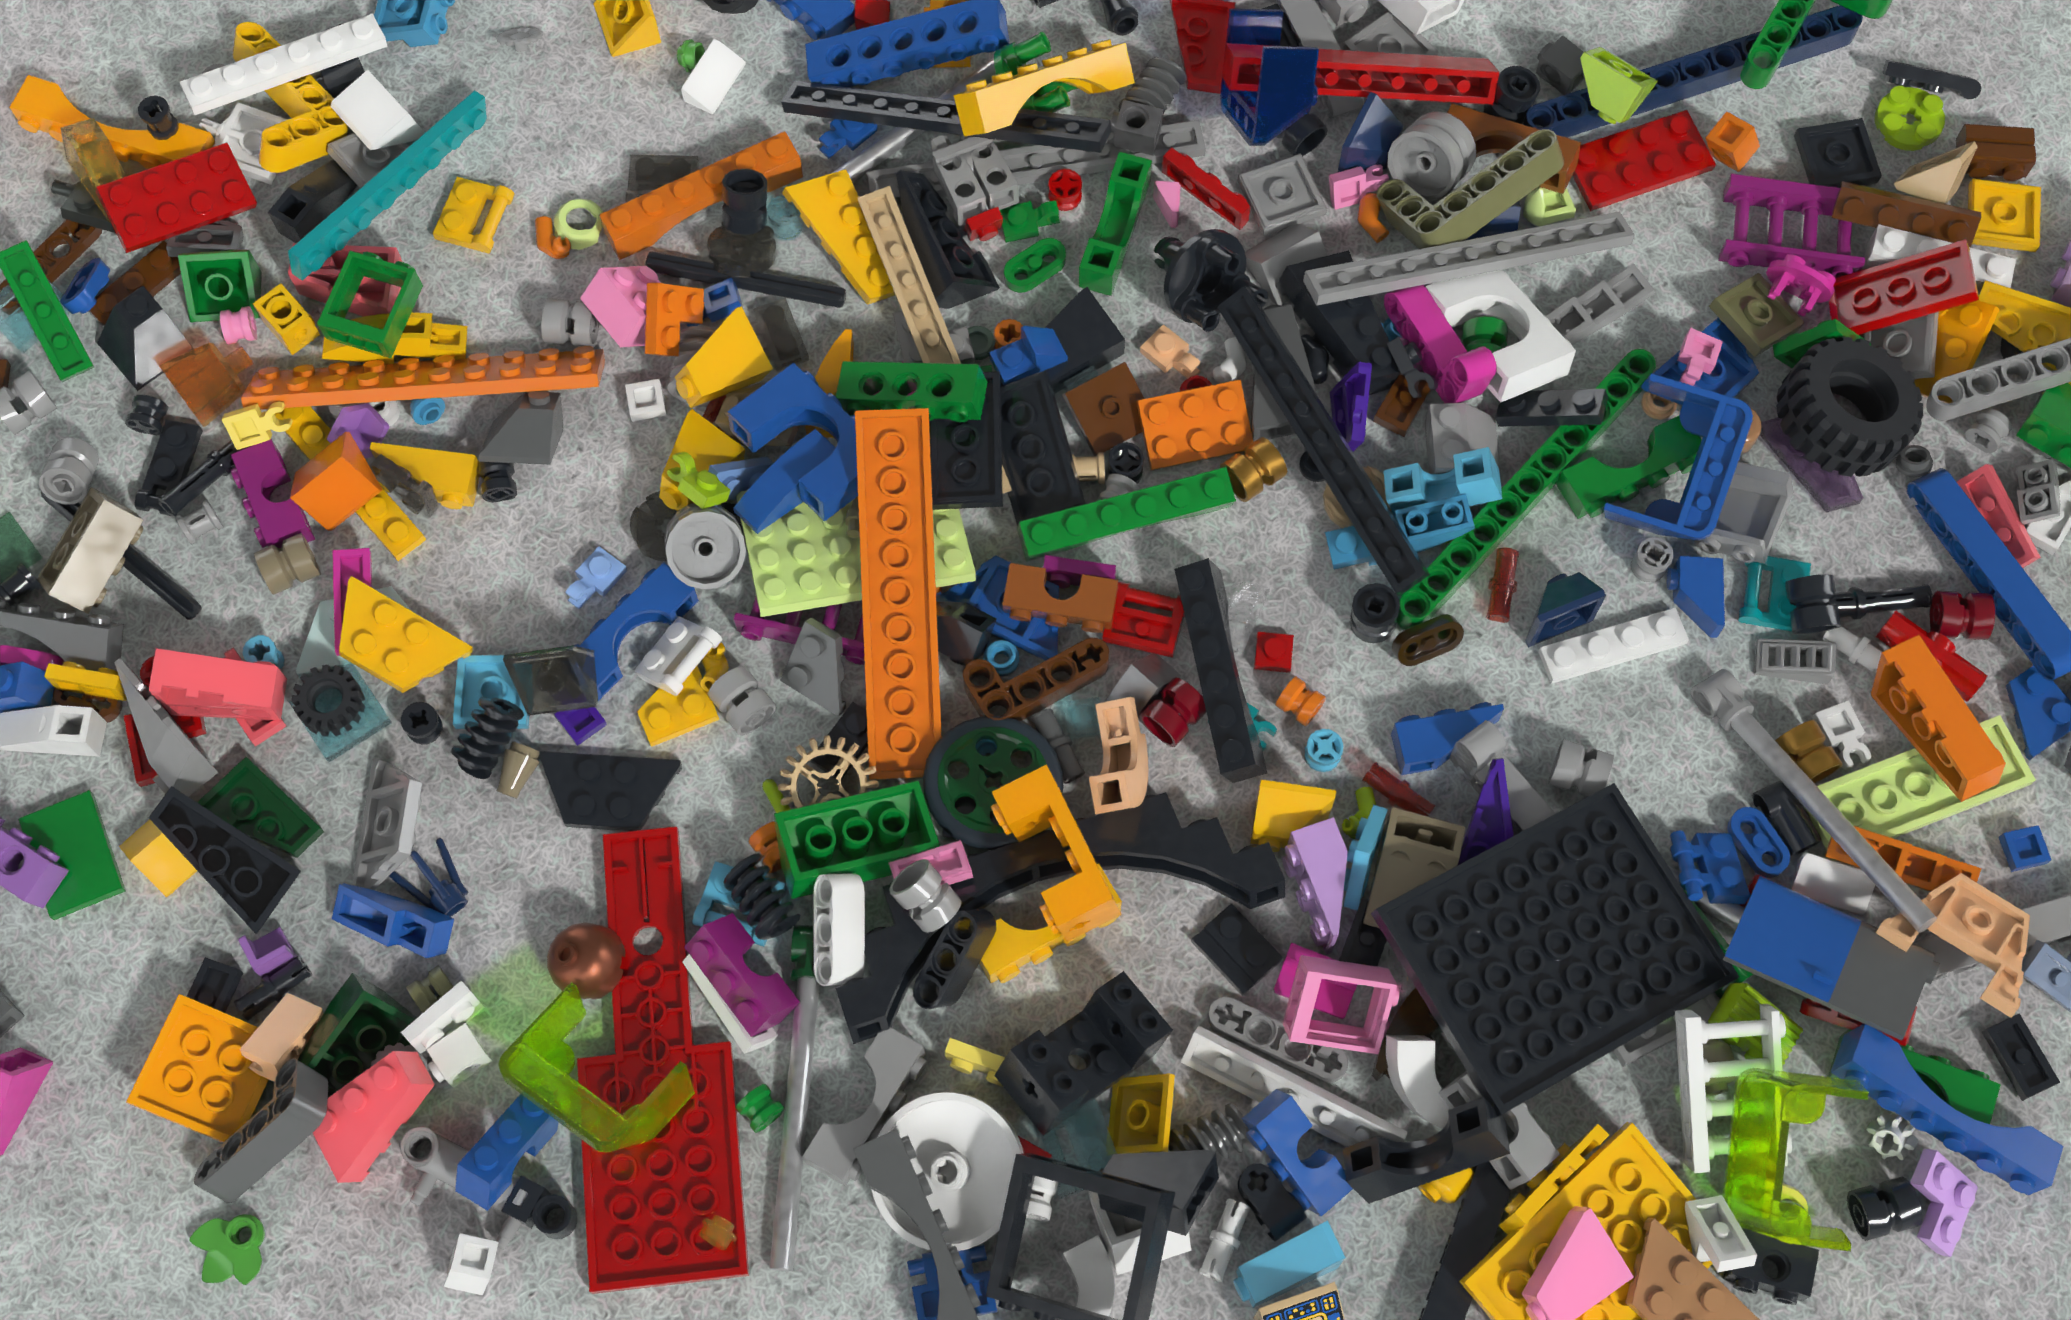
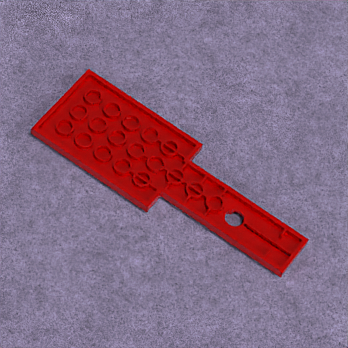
M675 826L603 834L608 928L620 937L625 948V957L621 956L622 963L620 969L624 970L622 978L612 990L615 1054L577 1058L589 1292L591 1294L749 1276L733 1049L731 1041L694 1045L689 971L683 964V960L688 954L684 948L687 944L679 829ZM649 907V922H645V919L648 918ZM644 928H655L663 936L661 948L651 955L640 954L634 947L635 936Z

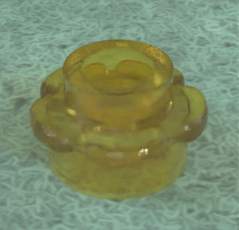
M714 1215L712 1220L707 1218L702 1220L704 1226L699 1236L709 1244L721 1250H726L731 1241L736 1242L737 1237L732 1233L735 1226L728 1220L718 1215Z

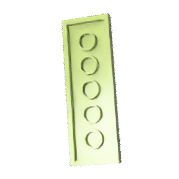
M1999 715L1979 723L2006 762L1999 784L1962 802L1916 748L1828 781L1817 787L1853 826L1890 838H1896L2029 786L2036 779L2002 717ZM1805 808L1827 850L1831 835Z

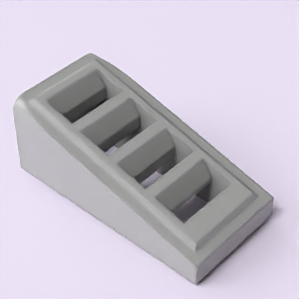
M1757 639L1754 675L1827 685L1835 674L1836 643L1810 640ZM1769 650H1775V666L1768 665ZM1785 652H1790V666H1784ZM1800 654L1806 655L1805 667H1800ZM1816 656L1821 657V667H1815Z

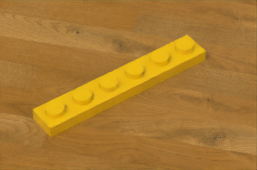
M311 406L284 408L282 412L275 413V417L279 420L292 419L291 427L284 432L309 460L331 444L327 440L331 429ZM384 489L355 512L397 561L401 560L426 540L422 532Z

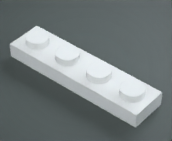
M1672 608L1540 647L1538 652L1552 684L1685 645L1689 638L1676 608Z

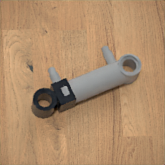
M416 1127L408 1131L402 1138L400 1152L404 1160L417 1170L423 1172L414 1188L410 1202L420 1206L424 1199L428 1197L437 1179L455 1188L457 1164L469 1150L434 1133L426 1127ZM424 1141H431V1152L428 1156L418 1159L416 1157L417 1147ZM514 1173L511 1185L491 1206L508 1216L496 1239L499 1242L498 1248L502 1250L506 1249L509 1242L513 1240L521 1224L531 1229L535 1224L536 1228L543 1234L555 1240L564 1239L569 1236L577 1224V1213L567 1200L562 1196L551 1195L546 1188ZM556 1208L563 1209V1221L557 1226H548L546 1219L550 1211Z

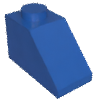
M1679 556L1674 567L1669 568L1667 572L1666 584L1668 590H1673V602L1710 638H1717L1725 626L1723 558Z

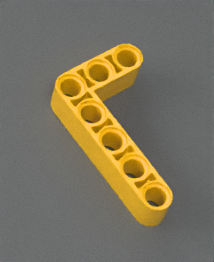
M243 22L235 28L233 59L237 62L281 45L261 25L254 22ZM310 74L264 90L291 117V119L270 126L262 132L259 164L265 170L273 173L285 172L328 155V144L347 136L348 125L330 107L334 98Z

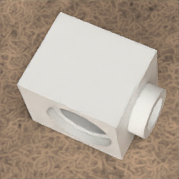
M466 1023L426 1049L432 1058V1061L427 1066L439 1083L446 1080L453 1088L492 1062L488 1053Z
M459 1233L452 1250L444 1287L483 1295L491 1277L499 1242Z

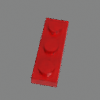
M1171 147L1163 155L1162 173L1174 182H1179L1183 189L1238 230H1241L1249 221L1251 205L1248 204L1244 196L1238 192L1230 191L1222 185L1217 176L1203 171L1187 154H1181Z

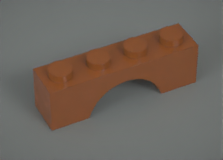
M1453 103L1447 112L1461 120L1470 130L1476 144V158L1489 153L1504 154L1526 137L1539 130L1535 127L1525 126L1502 117L1492 116ZM1556 135L1564 157V166L1558 173L1541 184L1540 187L1564 194L1578 164L1581 142Z

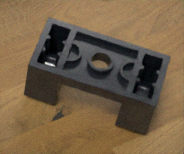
M1123 971L1098 988L1081 1012L1054 1031L1044 1036L1038 1030L1010 1049L994 1076L1044 1136L1152 1058L1173 1029ZM1078 1055L1082 1057L1086 1063V1069L1078 1070L1070 1064L1068 1056Z

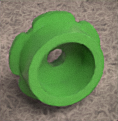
M689 39L685 40L678 47L677 61L679 65L685 68L686 72L691 73V70L695 68L705 53L702 43Z

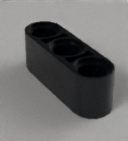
M986 909L958 911L947 922L913 986V997L920 1007L924 1009L946 1007L955 1004L960 999L995 935L996 921L990 911ZM971 921H972L973 926H974V931H973V933H972V931H971V929H970V923H971ZM953 954L956 956V964L953 961ZM936 985L938 986V989H939V995H937V992H936Z

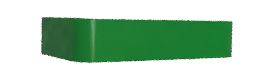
M1816 0L1778 1L1750 49L1743 65L1740 77L1744 85L1752 89H1762L1770 83ZM1893 0L1830 1L1867 18L1879 19L1887 13Z

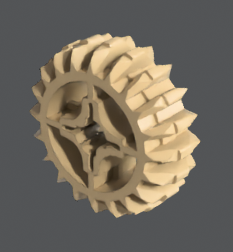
M826 735L823 740L824 747L818 748L816 739L811 738L809 739V744L812 751L807 753L802 745L796 747L797 752L802 756L799 761L792 756H787L786 761L794 766L793 771L791 772L787 769L780 770V775L790 778V783L779 784L778 790H790L791 795L784 797L780 802L782 805L793 802L795 805L794 809L805 807L799 797L797 788L800 773L815 786V795L809 805L822 803L829 799L844 798L838 793L829 792L826 796H823L820 802H817L821 794L819 788L822 786H818L819 780L814 778L812 774L819 778L828 779L831 775L835 774L837 769L841 770L836 777L838 783L835 785H839L838 791L846 797L853 796L842 785V776L850 763L859 776V794L866 793L867 788L879 787L878 781H867L866 775L875 773L876 767L871 766L864 770L861 764L866 762L870 756L865 753L859 759L854 757L853 754L859 747L856 743L850 747L848 752L843 750L845 738L843 737L838 739L837 747H830L831 738L829 735ZM832 754L841 757L835 767L827 773L819 772L806 764L819 755Z

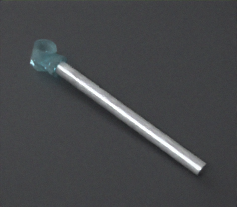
M994 57L937 98L954 100L953 95L967 91L965 85L979 80H986L987 84L992 83L991 76L996 75ZM895 127L832 173L846 169L852 183L865 175L866 172L872 170L925 131ZM779 195L769 202L767 213L770 231L773 236L782 241H792L798 238L806 224L800 218L801 213L793 202L789 203L783 195ZM790 217L788 220H781V218Z

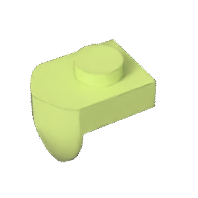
M1538 186L1527 194L1523 207V216L1536 226L1574 218L1576 212L1567 188L1564 194Z

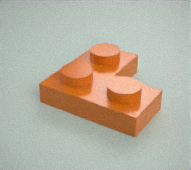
M647 283L645 354L679 357L680 323L703 324L704 289L664 283Z

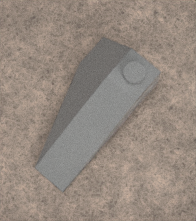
M119 658L114 662L148 762L158 774L153 778V781L165 794L172 786L189 797L218 774V771L158 700L148 691L147 687L130 667Z

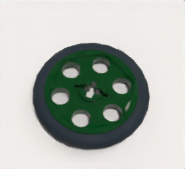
M982 716L964 721L953 727L934 745L926 760L923 774L924 796L930 813L939 826L953 838L961 840L972 847L994 850L1018 842L1013 833L1006 835L1002 826H997L991 821V806L997 803L992 791L997 788L995 786L986 787L987 777L985 774L993 779L999 776L1001 778L1000 787L1047 764L1061 793H1063V772L1056 752L1047 739L1033 727L1012 718L993 720ZM991 716L993 718H1002L1001 716ZM989 739L996 744L997 750L993 755L983 756L977 752L976 744L980 740ZM1017 751H1025L1031 756L1032 762L1025 768L1016 767L1011 762L1012 754ZM953 762H962L968 767L969 773L962 779H955L948 773L949 765ZM964 796L972 798L976 803L974 811L969 814L958 812L954 805L958 798Z

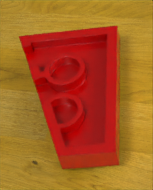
M1170 0L1183 70L1187 75V89L1221 93L1226 43L1230 41L1236 2L1222 0Z

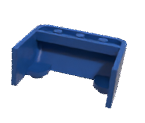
M1651 373L1649 391L1683 401L1680 411V423L1687 432L1701 436L1702 440L1680 503L1668 499H1659L1647 507L1645 514L1606 503L1604 507L1605 518L1657 535L1702 540L1709 537L1716 528L1752 424V410L1742 400Z

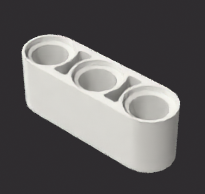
M855 873L822 874L817 877L814 884V975L816 981L822 986L844 985L851 979L863 978L864 884L862 878Z

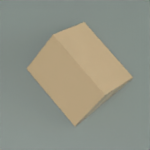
M1973 141L1910 166L1894 182L1896 189L1920 199L1946 204L1960 187L1977 149L1976 142Z

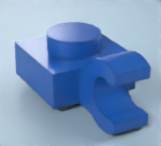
M834 119L830 122V130L819 138V141L823 144L819 149L828 159L845 145L854 151L878 131L877 124Z

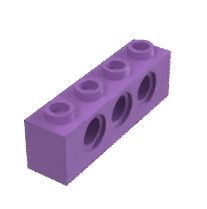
M0 817V886L21 900L44 908L69 870L57 863L60 856L42 845L38 849L30 845L29 843L33 838L15 827H12L10 831L4 828L2 825L5 820ZM24 859V863L19 869V864Z

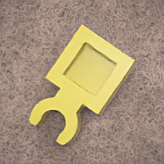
M284 402L272 403L265 412H261L257 403L225 413L222 421L236 450L270 440L273 435L270 429L276 432L288 430L292 425V419L279 420L275 417V413L283 411L285 407Z

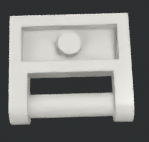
M678 616L654 647L644 656L634 672L642 680L677 696L684 688L682 683L711 648L715 649L721 643L722 638L713 629L707 626H699Z

